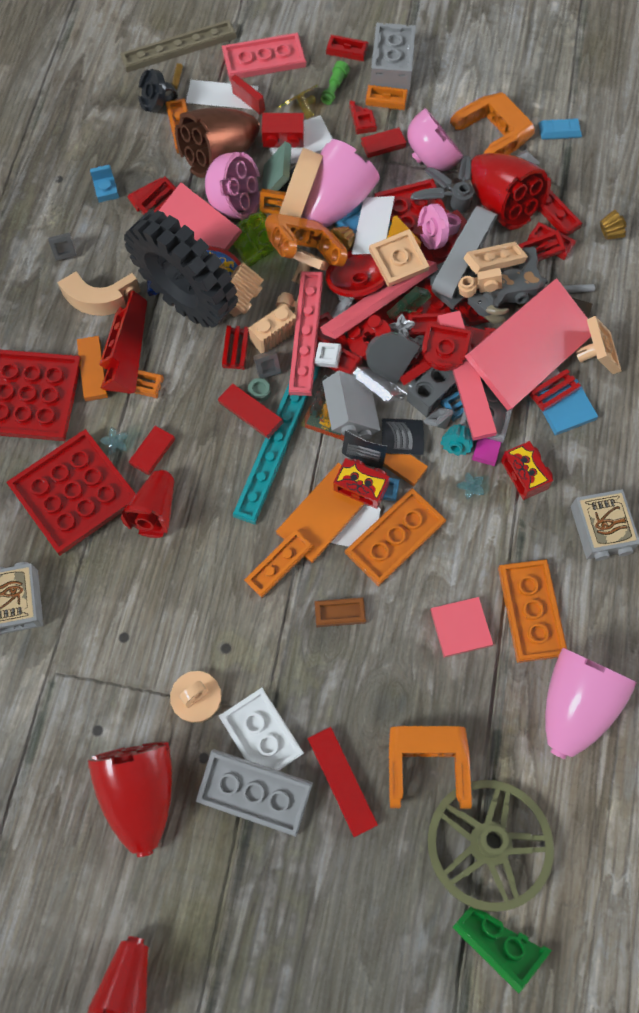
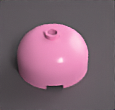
M424 108L412 119L408 127L407 136L409 144L414 151L412 156L419 164L423 162L428 168L431 167L444 172L452 169L463 158L462 153L427 109Z
M232 152L220 155L210 164L206 173L205 191L210 205L230 220L251 218L255 215L260 205V191L258 192L257 180L260 173L254 160L248 154Z

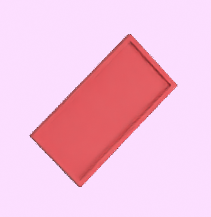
M556 278L466 354L465 358L508 411L517 405L591 337L587 323L588 318Z

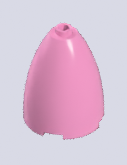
M332 139L330 143L324 146L320 153L323 157L305 204L302 218L315 220L325 227L336 223L351 213L370 194L380 180L377 169L370 161L365 163L363 158L355 153L357 149L345 142Z
M562 648L552 673L546 700L545 729L547 744L552 747L550 752L562 759H566V756L573 757L598 740L618 718L628 703L637 682Z

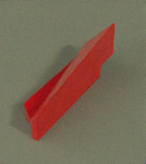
M134 290L130 293L126 308L120 307L115 314L99 363L101 367L107 370L101 385L103 390L129 394L136 392L147 300Z

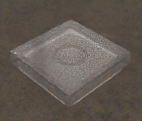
M357 367L353 373L354 377L387 403L403 400L407 395L395 383L374 373L369 367Z

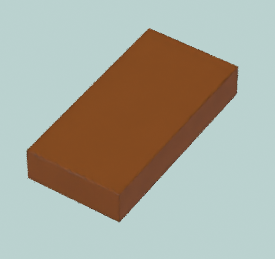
M364 597L314 601L316 627L366 624Z

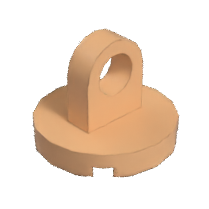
M191 671L180 676L174 683L170 692V703L174 712L182 720L191 723H203L211 719L219 710L222 693L218 682L210 674L202 671Z

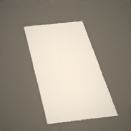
M190 81L186 103L252 109L233 94L230 83ZM251 86L258 91L259 86Z
M395 196L366 197L363 200L352 254H371L369 246L387 238Z

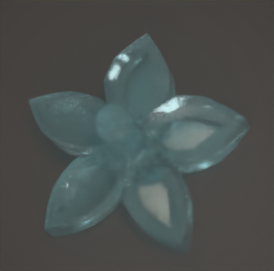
M111 427L109 436H104L100 441L103 444L109 445V454L114 453L117 448L127 451L126 445L122 441L126 439L128 433L117 435L116 429Z
M467 472L465 475L466 482H460L456 487L463 490L466 489V499H469L473 492L477 495H484V490L481 486L484 477L477 476L473 479L472 475Z

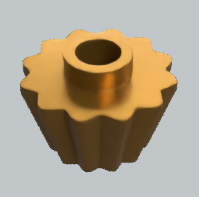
M616 209L600 221L601 231L606 240L626 237V221L622 215H619Z
M345 226L332 228L331 231L346 247L347 252L351 251L355 241L353 230Z

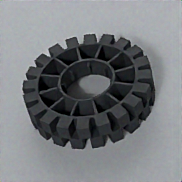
M151 210L145 213L125 232V247L127 252L131 254L129 257L133 264L140 267L138 272L144 279L152 282L149 286L156 293L161 292L163 294V300L169 306L175 305L176 311L184 317L187 315L189 320L195 324L200 323L203 327L208 328L210 326L213 328L236 306L238 302V296L235 295L237 290L235 285L230 282L232 278L229 272L219 267L222 264L221 260L216 254H209L207 252L209 246L201 238L198 241L194 239V231L186 225L181 228L178 219L171 215L167 217L164 212L158 210L154 212Z

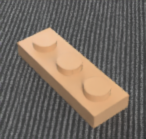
M510 242L469 251L466 253L464 260L471 270L477 274V272L523 264L528 256L516 242Z

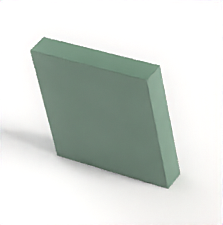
M285 141L264 164L262 189L278 191L290 179L292 149L290 143Z

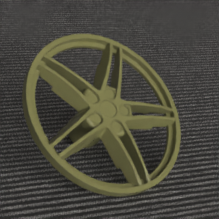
M495 780L472 781L471 791L483 788L495 789L485 823L481 824L463 811L460 812L452 807L450 804L456 799V789L451 791L436 808L428 830V853L432 868L444 888L453 897L467 906L488 912L515 909L536 896L549 877L554 857V843L550 826L539 806L520 789ZM501 790L505 792L500 822L496 823L492 821ZM510 794L521 800L533 812L540 824L543 835L506 831ZM444 811H449L473 827L472 833H468L460 825L447 817ZM441 818L471 843L445 870H443L436 848V834ZM512 840L545 842V847L513 848ZM545 852L543 867L537 880L524 894L519 896L508 856ZM472 854L476 862L450 880L447 875ZM483 864H487L504 902L477 900L463 893L454 884ZM502 864L513 896L512 900L508 899L495 866Z

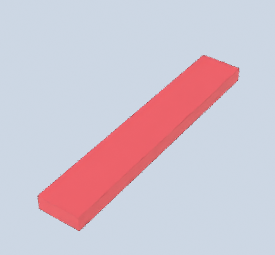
M426 260L430 266L428 271L390 287L384 284L379 290L369 294L321 326L322 333L333 339L338 338L438 270L436 262Z
M301 271L289 395L312 396L324 278L323 272Z
M460 311L438 315L437 320L440 325L465 329ZM466 359L460 367L452 371L472 439L474 441L496 436V427L480 375Z

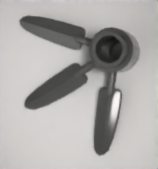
M463 156L461 161L459 179L462 182H458L452 187L450 186L452 181L446 175L429 167L425 169V172L442 188L420 190L414 192L410 197L412 200L451 196L450 205L453 211L466 212L471 206L474 194L472 185L466 182L471 177L470 156ZM447 188L451 192H444V189Z

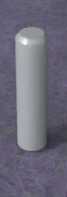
M594 284L563 286L568 293L595 291Z

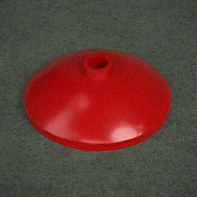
M352 251L347 252V260L343 266L330 264L325 274L327 285L334 293L350 298L372 294L386 283L371 254H352Z

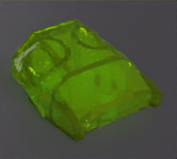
M262 211L251 214L247 219L240 221L236 225L243 232L234 242L233 246L244 263L249 267L276 250L268 239L265 228L267 216Z

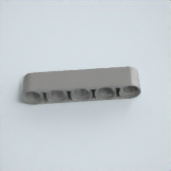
M479 206L475 207L432 285L433 291L451 299L454 298L458 291L459 281L466 276L470 269L464 257L469 251L481 249L497 217L496 213Z

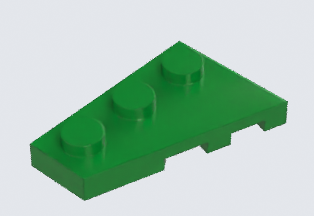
M469 907L452 927L518 994L524 989L552 952L551 949L544 945L539 947L528 940L529 937L519 932L516 934L507 929L500 920L472 907Z

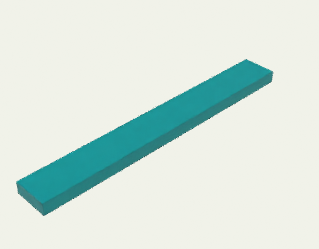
M316 365L313 386L321 369L320 366ZM289 384L276 412V415L282 418L284 423L269 439L265 437L233 512L234 518L254 525L258 520L309 396L289 395Z

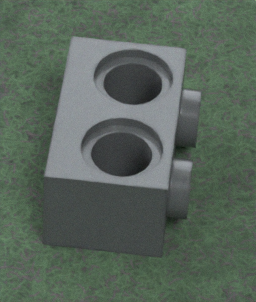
M431 367L423 373V377L418 381L414 380L408 386L406 401L427 418L441 404V400L450 396L457 389L452 371H439ZM435 379H441L443 382H437ZM420 393H424V394H427L428 396H427V397H422V396H420L419 394H420Z

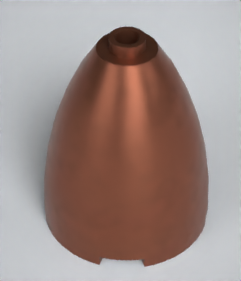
M222 107L202 108L179 115V125L175 126V138L181 158L185 157L191 166L190 172L199 178H204L210 164L220 155L232 152H247L259 134L260 124L254 116L243 111Z

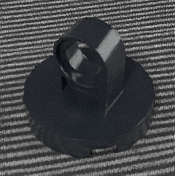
M146 69L141 75L138 88H142V96H138L140 106L144 111L156 113L163 104H166L165 102L177 99V91L171 83L165 82L160 70ZM167 91H172L170 95L165 96Z

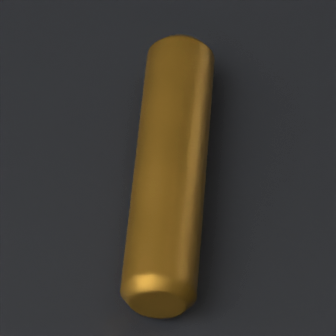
M181 63L176 64L172 80L175 90L178 89L183 69Z

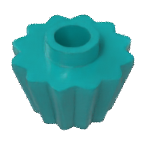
M461 424L451 426L442 437L440 444L443 445V449L457 456L470 453L473 447L470 429Z

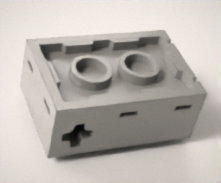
M376 23L370 85L410 90L416 25L407 26L389 23L383 25V23Z

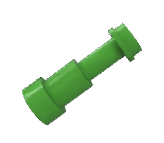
M337 61L333 67V74L329 80L330 85L321 94V100L324 104L330 105L335 100L334 93L336 89L340 87L343 79L347 77L350 71L349 65L344 61Z

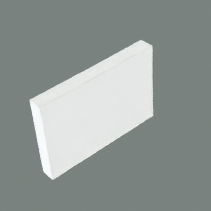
M321 115L304 120V147L291 149V164L297 163L302 148L320 154L324 146L332 140ZM269 147L272 155L279 149V147Z
M260 688L219 715V718L245 760L280 771L304 754L263 688Z

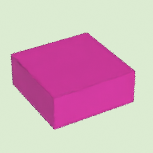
M488 438L478 439L472 460L495 466L501 442Z

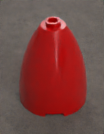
M485 153L471 159L470 181L478 199L486 210L497 214L496 220L507 229L515 230L531 221L530 217L539 206L543 207L551 189V178L547 176L544 169L523 158L503 153Z
M166 741L142 744L143 747L133 746L114 749L92 756V759L88 760L93 788L103 815L120 842L131 853H137V857L153 854V849L158 847L167 822L172 792V763L169 742Z

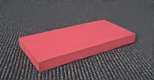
M298 33L222 46L229 81L234 75L240 78H247L306 67V60Z
M182 182L159 210L164 212L167 217L171 215L178 219L181 228L186 225L194 231V239L196 241L201 238L208 246L220 247L227 251L243 232Z

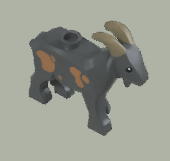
M535 247L522 249L528 256L523 264L511 266L515 269L501 270L502 289L484 294L477 290L475 295L468 298V304L490 323L500 324L506 320L505 316L501 315L506 314L509 309H498L499 305L502 303L524 304L545 287V284L548 283V280L542 277L537 269L538 258Z

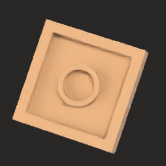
M410 229L369 246V251L388 287L429 270L430 266Z
M297 248L293 259H296L299 263L291 281L300 284L301 271L309 272L311 267L327 270L330 264L321 257Z
M596 316L587 319L593 343L576 350L578 360L582 363L597 356V359L612 374L621 372L611 332Z

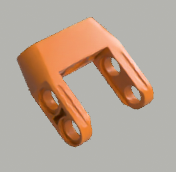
M503 92L479 98L455 112L450 120V124L456 130H463L485 117L493 123L504 136L492 142L483 154H511L528 141L535 132L533 123Z
M277 213L269 215L265 220L268 239L281 257L293 258L297 251V245L317 248L331 265L341 267L346 263L348 255L346 247L332 231L319 222Z
M460 726L391 727L389 736L390 808L401 809V800L403 798L402 757H454L456 798L459 801L460 809H471L470 756L466 728Z

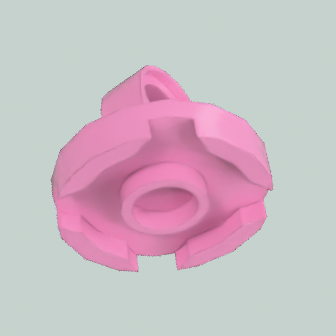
M439 204L424 206L421 209L418 226H422L423 234H420L421 240L428 249H440L445 246L448 236L456 234L461 224L460 217L452 213H446Z

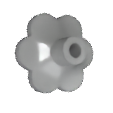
M346 297L343 301H340L330 314L332 318L347 310L353 300Z

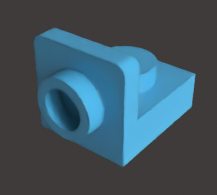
M105 165L90 169L98 202L119 198L111 166Z

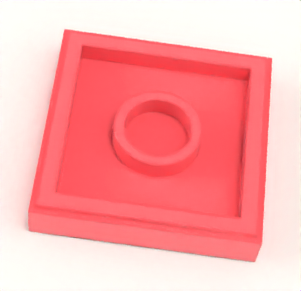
M479 597L430 609L444 658L493 646Z

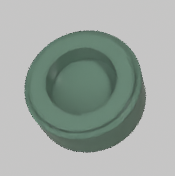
M256 378L249 383L248 393L258 402H263L270 397L271 387L267 380Z

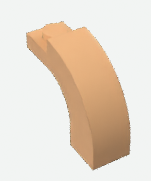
M302 148L279 214L301 218L323 155Z
M77 272L57 282L63 296L74 308L83 313L96 316L112 315L120 307L126 308L125 301L129 299L130 293L133 290L136 293L141 291L137 278L133 273L103 288L92 287L86 284Z

